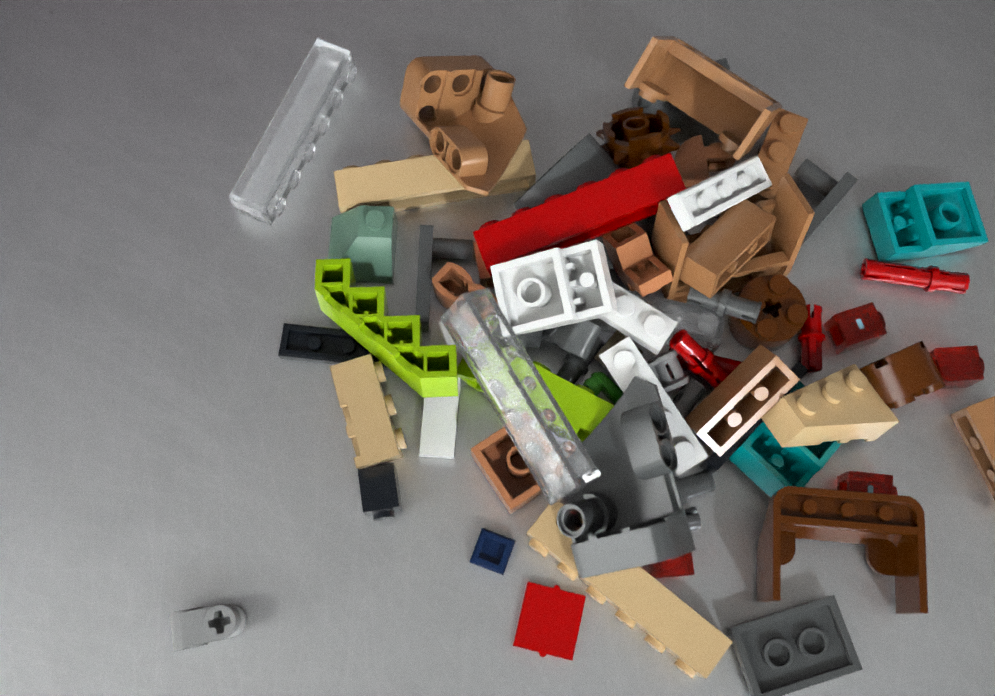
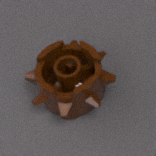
M632 107L614 112L612 114V121L609 123L604 122L603 129L598 130L596 136L604 141V144L601 146L611 156L614 164L619 165L620 168L631 169L641 165L646 158L652 155L660 154L663 156L672 151H677L680 145L672 140L670 136L681 131V129L670 128L668 115L657 109L656 114L643 113V107Z

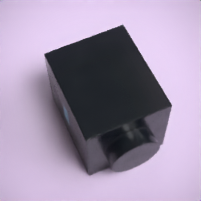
M394 464L358 469L362 509L366 516H373V521L392 519L395 517L394 512L403 511L397 468Z

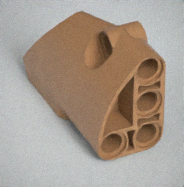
M477 55L417 57L408 64L405 72L400 98L401 109L429 138L433 155L467 191L488 196L507 169L527 131L512 98L516 81L515 77L508 72L495 70L485 59Z

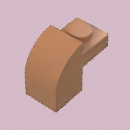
M702 135L689 138L680 146L674 161L686 189L710 178L709 172L725 171L733 167L736 159L720 148L722 142L712 143L704 147Z
M635 222L601 236L616 273L631 293L637 291L644 297L674 281L670 269L654 256L647 233Z

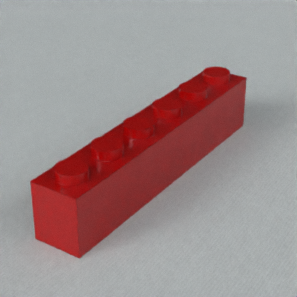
M671 153L663 156L656 154L646 158L641 165L631 169H617L608 178L601 181L585 182L579 185L576 191L566 195L556 194L550 196L543 204L536 207L520 208L513 212L511 217L501 221H488L482 224L479 230L474 231L473 235L486 270L492 278L490 266L557 247L564 249L579 245L657 214L660 201H667L668 198L685 190L686 187Z

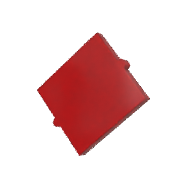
M527 582L513 646L539 652L541 657H545L547 654L572 661L586 596L560 590L559 585H555L552 588Z

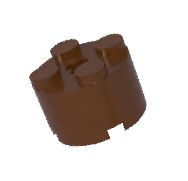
M780 274L761 276L747 283L738 294L740 297L762 302L756 324L728 316V326L731 334L740 345L756 349L761 344L773 352L782 348L803 327L808 318L806 302L800 290L786 276Z
M923 341L859 368L890 409L902 407L915 401V398L918 396L927 395L945 387L943 378Z

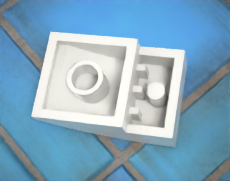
M598 240L564 249L557 247L490 266L505 336L565 326L619 313L604 245Z

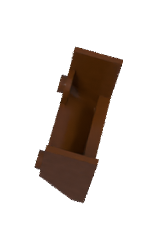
M797 486L781 488L772 495L757 545V602L780 601L781 565L789 563L794 557L795 539L865 544V556L868 566L877 574L895 576L896 614H928L925 514L917 500L902 495Z

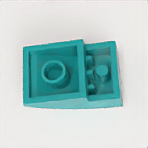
M969 182L912 185L906 191L876 193L862 204L878 260L882 262L895 263L928 258L976 247L989 242Z
M799 381L788 394L805 387V385ZM762 422L729 457V460L771 498L776 491L787 486L805 487L813 475L824 467L842 443L825 441L820 445L781 447L766 424Z

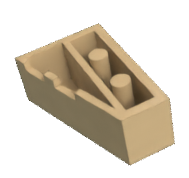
M368 354L329 366L339 405L343 410L347 426H345L348 438H351L356 457H354L356 468L374 467L402 458L401 449L407 448L402 428H394L391 416L397 414L392 395H384L381 382L387 381L382 362H374L372 355Z
M856 364L783 396L761 417L781 447L820 445L825 441H837L839 444L848 443L854 439H864L865 442L875 441L899 422Z

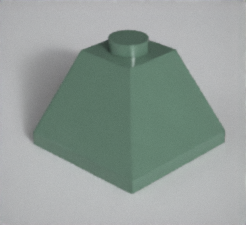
M360 205L332 217L328 259L351 258L356 282L393 284L398 227L394 207Z

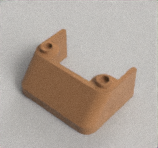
M653 36L624 84L628 89L639 88L638 94L651 103H655L657 99L669 102L718 134V138L722 142L720 148L738 161L748 154L782 108V105L777 100L674 36Z
M789 173L782 174L774 199L760 200L753 203L777 217L769 242L719 291L729 289L732 290L731 294L741 292L744 286L755 278L777 274L787 276L790 273L815 212ZM665 200L659 202L651 241L654 256L670 269L674 280L661 287L662 294L669 306L680 307L688 305L686 302L691 287L679 279L688 244H692L698 238L700 232L686 235V231L683 232Z

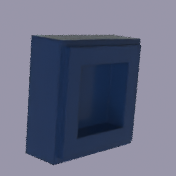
M482 528L469 562L504 575L516 540Z

